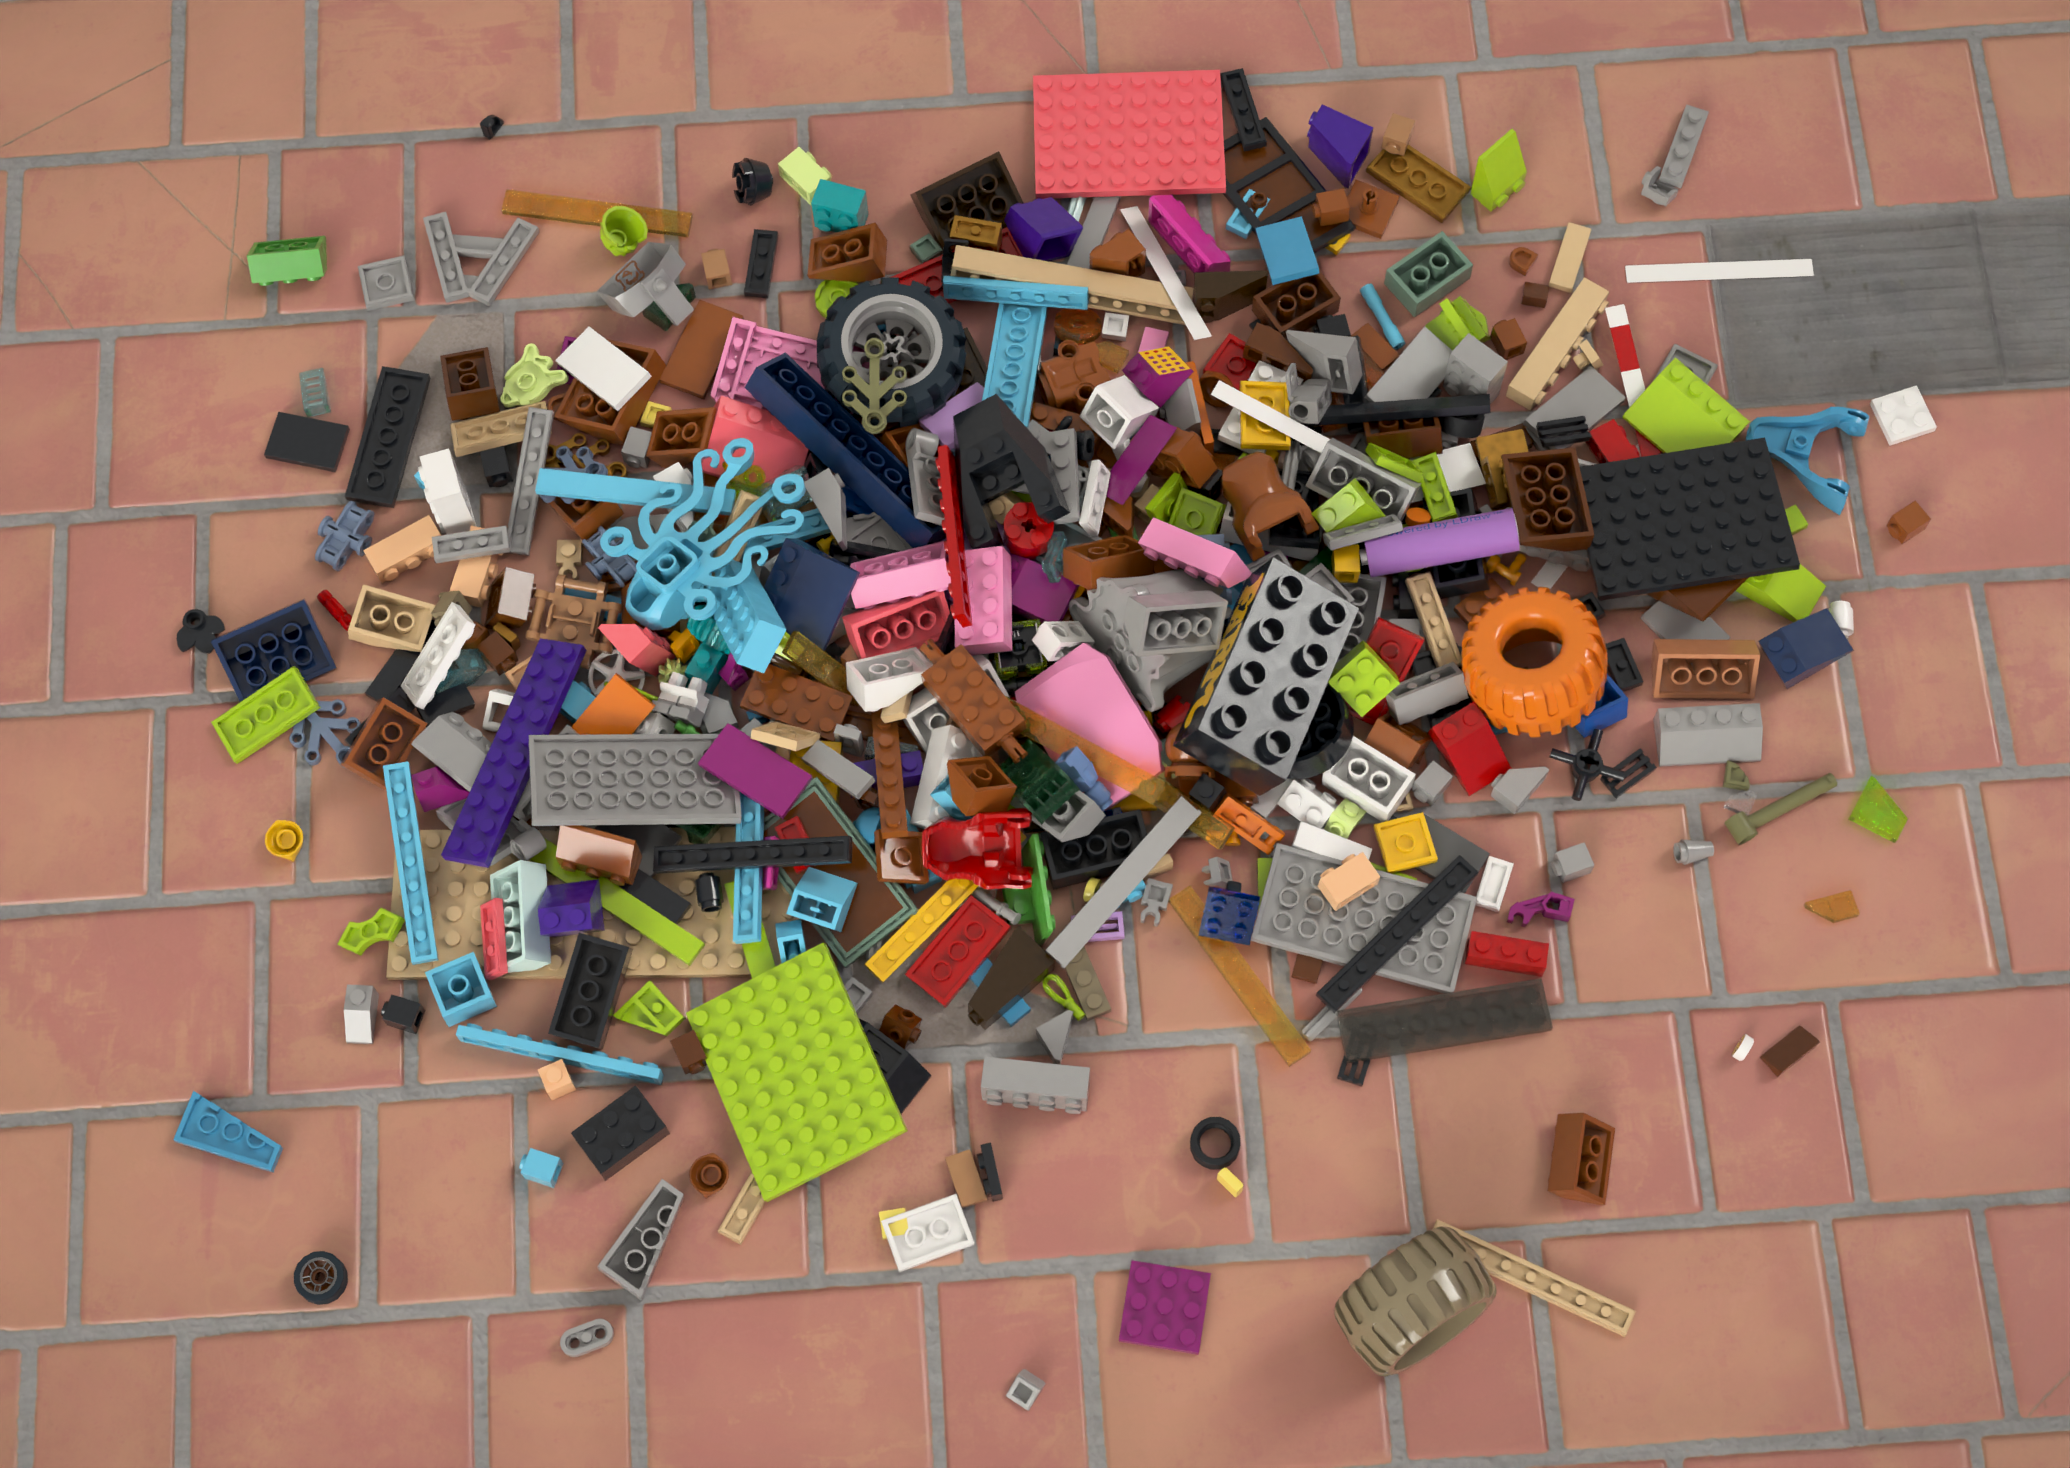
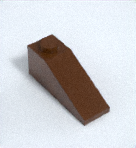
M1257 322L1245 344L1243 358L1256 364L1260 360L1285 372L1291 363H1295L1297 377L1303 379V383L1308 379H1312L1314 370L1282 334L1268 325H1262Z

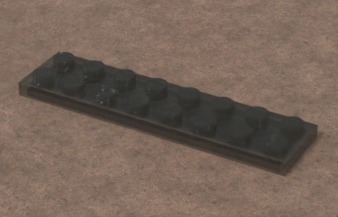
M1542 978L1356 1007L1336 1012L1346 1063L1552 1031L1553 1029Z

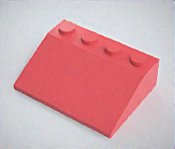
M721 395L714 405L717 411L707 448L717 451L720 455V462L717 468H712L710 466L712 458L704 459L701 462L702 472L720 478L728 467L722 455L725 446L734 439L745 438L753 444L754 461L749 469L733 477L730 480L731 482L766 493L772 488L776 478L782 475L798 474L801 476L809 449L768 410ZM739 448L735 450L732 457H741L745 454L746 450ZM790 485L782 491L785 494H790L795 491L796 485Z

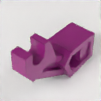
M730 653L725 666L718 674L736 691L749 678L742 665L737 664L732 653Z
M1550 892L1549 894L1523 902H1516L1510 907L1507 923L1512 924L1514 916L1519 915L1523 919L1521 926L1526 927L1532 917L1539 913H1542L1543 917L1568 922L1575 899ZM1549 901L1559 904L1558 910L1547 908Z

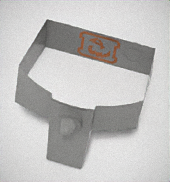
M648 242L597 290V293L611 310L630 317H635L655 301L673 325L678 326L694 310L674 284V280L686 264L671 244Z

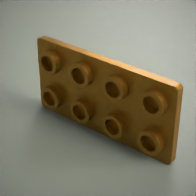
M1522 429L1481 436L1475 440L1492 511L1503 510L1507 507L1512 508L1501 456L1502 454L1528 452Z

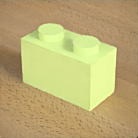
M800 147L778 163L780 176L810 205L820 179L831 181L832 178L830 172L825 167L821 168L816 163L815 158L810 152L807 151L805 153Z

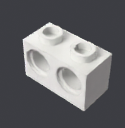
M1079 621L1044 622L1039 626L1038 632L1032 639L1048 661L1060 660L1082 643H1088L1091 647L1095 643Z

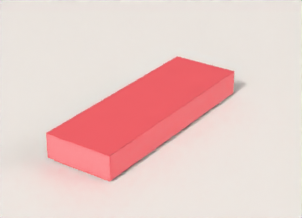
M493 898L480 905L485 979L494 980L508 973L503 899Z

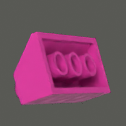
M1153 195L1149 198L1148 222L1194 274L1195 272L1230 271L1231 259L1229 255L1216 246L1214 238L1201 229V225L1195 217L1191 218L1181 201H1176L1172 195Z

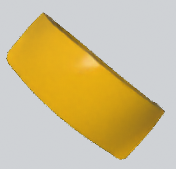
M277 820L265 835V845L273 855L294 862L303 845V832L295 822Z

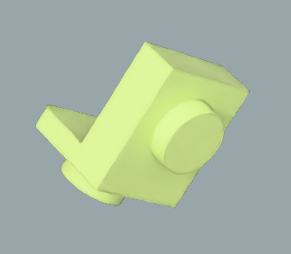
M1345 798L1332 812L1324 829L1348 839L1354 828L1364 818L1366 811Z

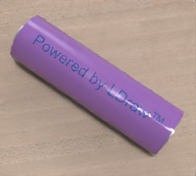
M1509 508L1404 527L1403 531L1364 541L1365 548L1359 549L1362 566L1368 565L1370 577H1377L1520 551V540L1513 509Z

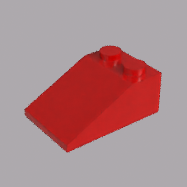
M1475 702L1462 708L1428 731L1429 736L1468 796L1492 783L1500 773L1504 775L1509 769H1512L1488 721Z

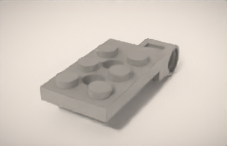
M913 428L906 440V455L914 516L916 519L942 526V520L945 517L940 507V499L943 497L937 481L941 477L936 466V457H933L938 448L939 438L936 434Z
M466 799L445 805L436 810L437 817L451 830H453ZM512 816L490 866L511 853L519 860L528 861L547 848L545 839L536 828L528 825L523 819L518 821Z

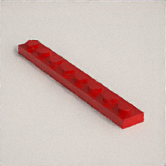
M946 444L938 447V457L935 458L941 477L937 481L943 497L940 499V507L945 517L942 520V527L947 537V540L944 541V548L949 556V561L946 562V569L951 577V583H948V590L953 598L950 610L953 619H957L964 628L972 626V615L955 456Z

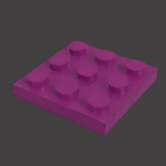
M1131 1260L1119 1342L1199 1355L1211 1273Z

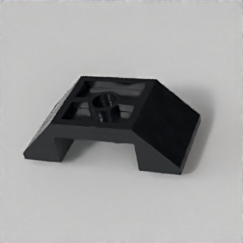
M859 1019L902 1115L931 1078V1074L909 1052L870 1023Z

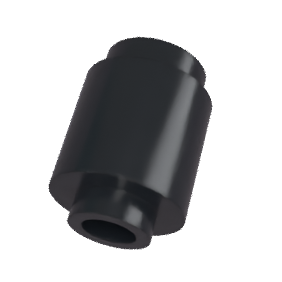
M712 872L700 874L699 878L694 882L698 906L701 907V911L715 912L722 909L724 900L720 877L714 876Z

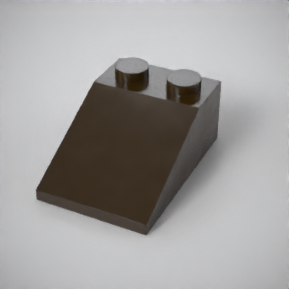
M1268 271L1195 272L1193 304L1204 323L1218 321L1253 304V296L1266 290Z

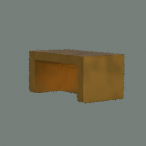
M954 215L950 239L968 240L969 244L992 248V251L999 252L1002 241V223ZM956 245L950 246V248L955 250Z

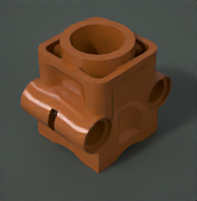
M1072 340L1061 342L1058 347V356L1040 362V373L1037 374V384L1044 405L1081 414L1095 387L1111 380L1108 372L1099 362V350L1095 341L1079 346Z

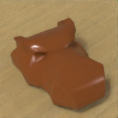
M1254 452L1224 467L1222 472V490L1224 497L1233 508L1232 526L1253 562L1265 556V552L1262 549L1263 545L1257 534L1297 515L1307 535L1320 529L1311 514L1309 506L1299 492L1284 484L1272 457L1262 452Z

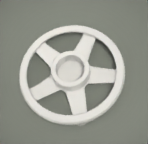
M613 649L612 654L602 653L593 660L588 673V682L596 697L605 687L604 682H609L616 673L626 681L640 679L638 689L642 690L645 682L644 671L640 668L639 671H625L624 656L617 649ZM618 654L615 665L612 668L599 662L606 656ZM594 669L606 677V680L597 689H595L593 683Z

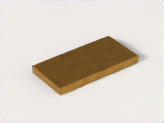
M1408 145L1404 156L1391 154L1382 149L1366 168L1368 174L1440 223L1446 220L1471 190V186L1410 145Z

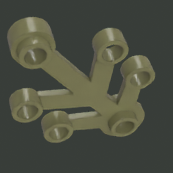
M871 338L865 343L864 347L865 354L870 359L869 385L857 374V370L854 367L847 366L842 371L843 380L852 383L869 399V409L857 399V394L853 390H846L842 394V402L844 405L855 409L863 417L862 425L867 432L878 434L886 428V417L897 407H902L906 404L907 395L902 390H896L892 394V399L880 409L879 400L897 383H902L906 380L907 371L904 367L897 366L892 370V374L879 385V359L884 355V344L878 338ZM871 348H878L879 352L872 354L870 352ZM852 371L854 376L848 378L845 376V373ZM901 371L904 373V376L897 378L895 373ZM852 395L854 400L849 402L845 400V397ZM902 395L904 400L898 402L895 400V397ZM877 419L879 424L873 426L870 424V421Z

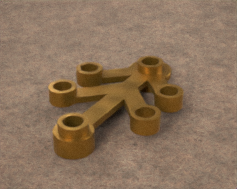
M577 433L571 439L557 446L549 444L547 455L552 454L553 457L546 459L545 467L560 468L559 464L564 465L556 456L557 449L561 446H567L570 450L587 446L586 436L582 433ZM578 439L584 440L581 444L575 443ZM599 439L594 445L588 447L593 453V457L598 454L605 456L610 452L609 442L605 439ZM601 445L607 446L604 450L598 449ZM576 454L572 456L573 461L575 460L583 469L586 467L577 458ZM613 462L609 466L605 465L608 469L607 476H614L616 472H621L622 475L619 477L627 478V469L623 463Z

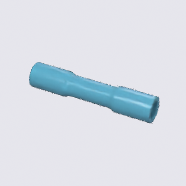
M1370 283L1360 289V293L1377 318L1389 344L1394 350L1402 348L1406 342L1385 310L1373 284Z

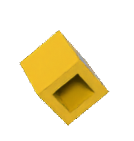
M1349 545L1332 550V575L1339 583H1357L1360 574L1359 545Z

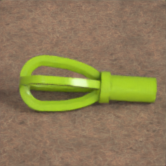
M1057 974L1047 975L1042 981L1044 991L1054 1001L1062 1004L1064 1008L1073 1011V1016L1077 1021L1082 1020L1086 1014L1074 1002L1062 979ZM1049 980L1057 983L1065 994L1066 999L1061 998L1048 986Z

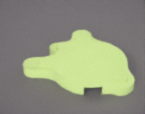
M528 344L524 348L522 358L507 371L504 377L506 383L505 387H503L500 401L507 408L540 402L552 388L567 383L568 375L564 370L550 371V368L553 366V360L548 356H540L539 349L535 344Z

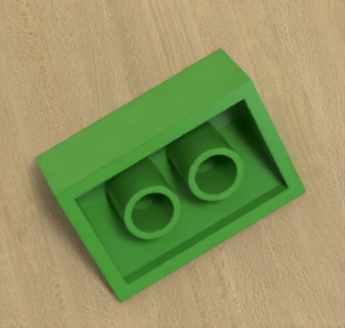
M315 236L254 242L247 254L252 283L266 286L273 284L274 281L294 283L298 279L307 278L308 281L321 279L327 271L326 237Z

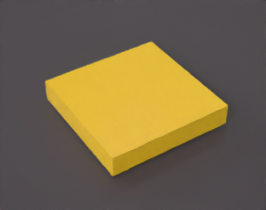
M1423 812L1374 824L1373 828L1387 873H1395L1438 861Z

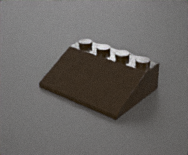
M999 151L910 194L922 220L942 250L945 238L950 239L954 215L1002 223V229L1007 227L1004 220L1010 207L1016 203L1023 204L1022 198Z

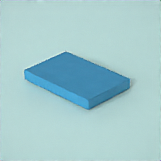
M1302 216L1255 228L1272 285L1319 274V267Z

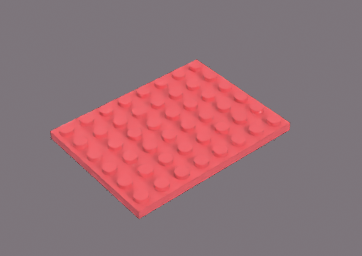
M1220 70L1033 76L1036 199L1049 197L1078 198L1079 196L1084 198L1226 193Z

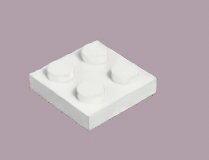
M1917 385L1873 399L1870 402V406L1889 446L1934 432L1937 428Z

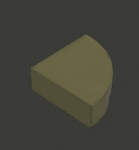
M1727 760L1722 787L1748 791L1750 788L1748 777L1739 768V765Z

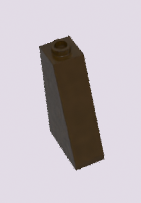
M1020 926L1014 930L968 1003L969 1019L974 1025H981L984 1030L989 1028L1047 975L1054 971L1055 961Z

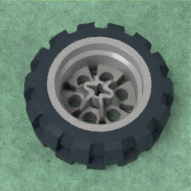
M899 277L881 278L880 284L870 286L869 281H864L851 287L850 294L846 298L843 296L838 297L829 307L825 321L820 324L817 337V368L820 370L821 383L825 390L833 398H836L854 418H857L860 414L852 407L843 404L842 394L846 390H853L857 394V399L868 409L869 399L852 383L843 380L842 371L847 366L854 367L857 370V374L869 385V369L862 367V364L865 362L870 363V359L866 356L865 352H854L853 347L855 345L865 351V343L871 338H878L884 344V355L879 359V385L884 382L881 379L888 378L892 374V370L897 366H902L907 372L915 375L910 379L906 378L902 383H897L879 400L880 409L892 399V394L896 390H902L907 395L906 404L893 410L886 417L887 422H899L900 428L918 424V418L927 414L933 416L946 406V400L949 397L955 395L962 381L965 366L966 337L962 323L955 319L954 309L943 296L939 295L935 298L930 294V287L912 280L911 286L899 284ZM885 324L886 332L881 334L877 327L878 325ZM913 330L919 334L917 337L909 341L908 337L913 332ZM894 334H899V335H901V336H896L894 339L891 338V336L894 335ZM874 347L871 348L870 352L877 354L879 349ZM887 350H889V351L896 350V354H894L893 352H890L889 354H887ZM917 350L920 352V355L913 356L909 351ZM920 363H927L925 368L918 366ZM848 371L845 373V376L851 378L854 376V373ZM898 371L895 373V376L901 378L904 373ZM847 395L845 400L851 402L854 400V397ZM897 395L895 400L901 402L904 400V397ZM872 419L870 424L876 426L879 424V421Z

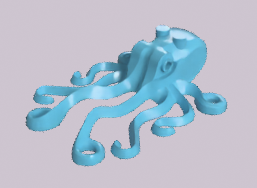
M745 438L734 439L725 446L722 455L728 467L715 485L710 508L707 514L697 523L682 533L674 529V523L694 509L703 495L701 462L711 457L710 466L712 468H717L720 462V455L713 449H705L698 452L693 460V492L691 496L667 514L656 534L653 533L650 526V513L657 508L679 502L682 495L681 485L677 483L664 485L659 490L660 494L674 490V496L653 499L640 510L638 526L641 536L649 546L647 549L635 547L631 532L625 527H612L603 533L600 539L601 548L607 555L620 557L628 554L638 560L636 564L637 572L628 587L625 607L630 616L639 624L651 630L669 628L680 619L683 620L688 617L694 620H705L711 617L717 610V601L715 595L710 591L711 587H732L741 584L750 575L752 569L751 556L761 553L757 564L758 566H763L768 558V550L761 545L748 548L743 555L741 571L736 576L715 577L712 576V573L728 565L735 558L741 547L753 538L797 533L803 525L804 515L796 509L785 510L782 512L781 518L795 517L796 521L793 525L763 526L747 529L732 541L724 554L714 558L712 557L713 553L735 536L757 511L774 496L779 502L785 504L799 501L806 491L801 476L798 474H786L776 478L772 488L753 502L726 529L705 542H698L699 536L715 521L722 509L726 485L733 477L744 473L752 466L754 447L751 441ZM739 448L746 450L743 456L732 457L735 450ZM790 485H796L795 491L790 494H785L782 491ZM624 538L620 545L610 546V542L613 539ZM695 602H708L704 609H694Z

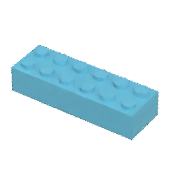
M732 560L724 568L716 571L715 577L736 576L741 571L742 563ZM752 568L750 575L739 585L711 587L710 591L715 595L717 601V610L712 616L736 663L764 673L787 629Z

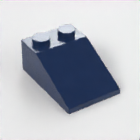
M1828 608L1784 626L1758 641L1786 689L1791 688L1854 651Z

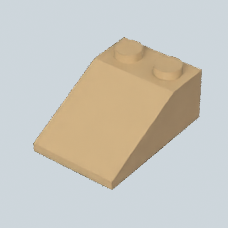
M363 584L348 628L349 639L371 646L421 652L433 618L431 612L436 605Z

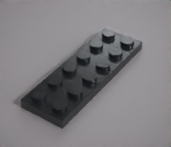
M382 366L346 489V500L394 508L431 377L429 374Z

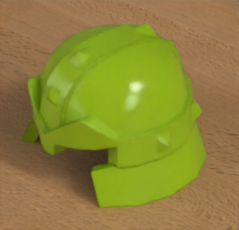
M614 206L604 213L600 223V236L604 247L611 251L614 256H625L628 253H634L638 243L647 238L648 229L642 216L634 209L626 206Z

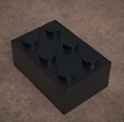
M636 1085L571 1132L575 1141L605 1181L670 1134L666 1125Z

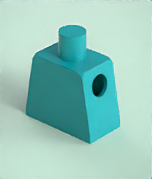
M701 643L685 670V676L688 678L685 688H688L692 677L700 678L707 683L705 692L712 695L722 678L718 673L725 666L728 657L723 652Z

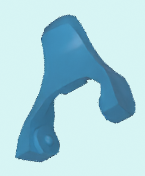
M1830 407L1821 412L1804 416L1757 417L1749 425L1746 440L1765 437L1770 457L1784 464L1798 477L1814 498L1828 509L1840 515L1850 486L1840 479H1825L1810 471L1808 458L1812 444L1819 433L1834 427L1841 428L1842 431L1851 436L1863 437L1870 417L1863 411L1845 407Z

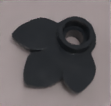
M189 610L183 617V627L177 633V645L182 652L195 646L199 651L210 654L214 650L211 640L216 638L215 634L225 631L224 623L219 617L206 615L201 610ZM194 620H200L198 624L192 625Z

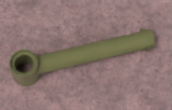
M1828 773L1749 816L1744 811H1741L1726 820L1724 824L1737 844L1742 845L1758 834L1757 828L1837 786V781L1833 774Z

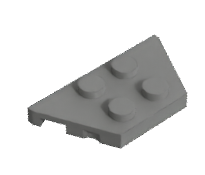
M875 512L869 515L858 514L846 518L847 541L898 551L912 549Z

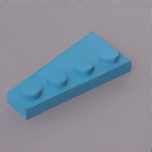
M195 1091L191 1095L173 1139L177 1143L274 1173L283 1150L281 1145L243 1123Z

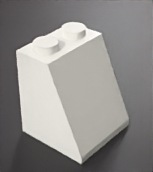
M1123 375L1097 385L1079 417L1115 450L1139 431L1149 415L1155 416L1159 407Z

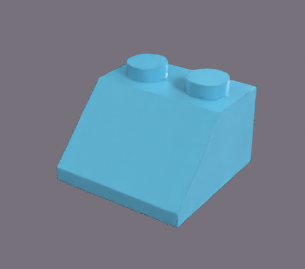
M474 952L425 972L442 1017L448 1027L497 1007Z

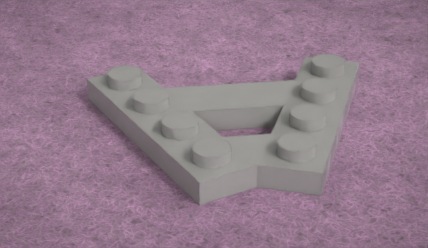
M446 212L423 218L446 303L471 297L491 306L539 233L537 226L517 218L504 239L452 234ZM459 256L490 260L479 276L464 275Z
M1032 419L1028 429L1045 447L1047 454L1051 455L1052 467L1071 512L1055 520L1054 523L1058 525L1080 521L1077 433L1074 428L1049 432ZM1026 484L1012 490L1029 494Z

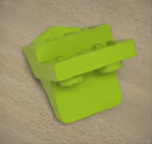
M1461 296L1454 301L1446 298L1439 303L1443 309L1440 315L1425 325L1428 330L1452 351L1468 333L1482 343L1491 339L1486 317L1470 306L1466 299Z

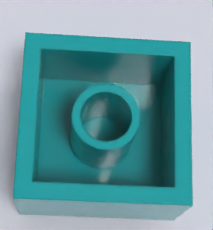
M820 179L811 202L815 227L825 232L833 231L837 233L864 226L869 215L866 191Z

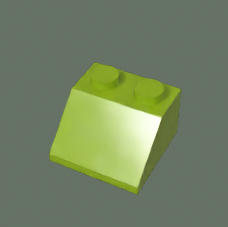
M1356 478L1311 513L1326 533L1385 517V514Z

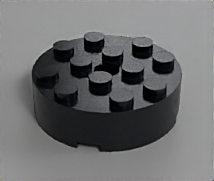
M1329 683L1324 690L1287 779L1310 778L1331 769L1344 756L1352 742L1354 733L1352 715L1341 694Z

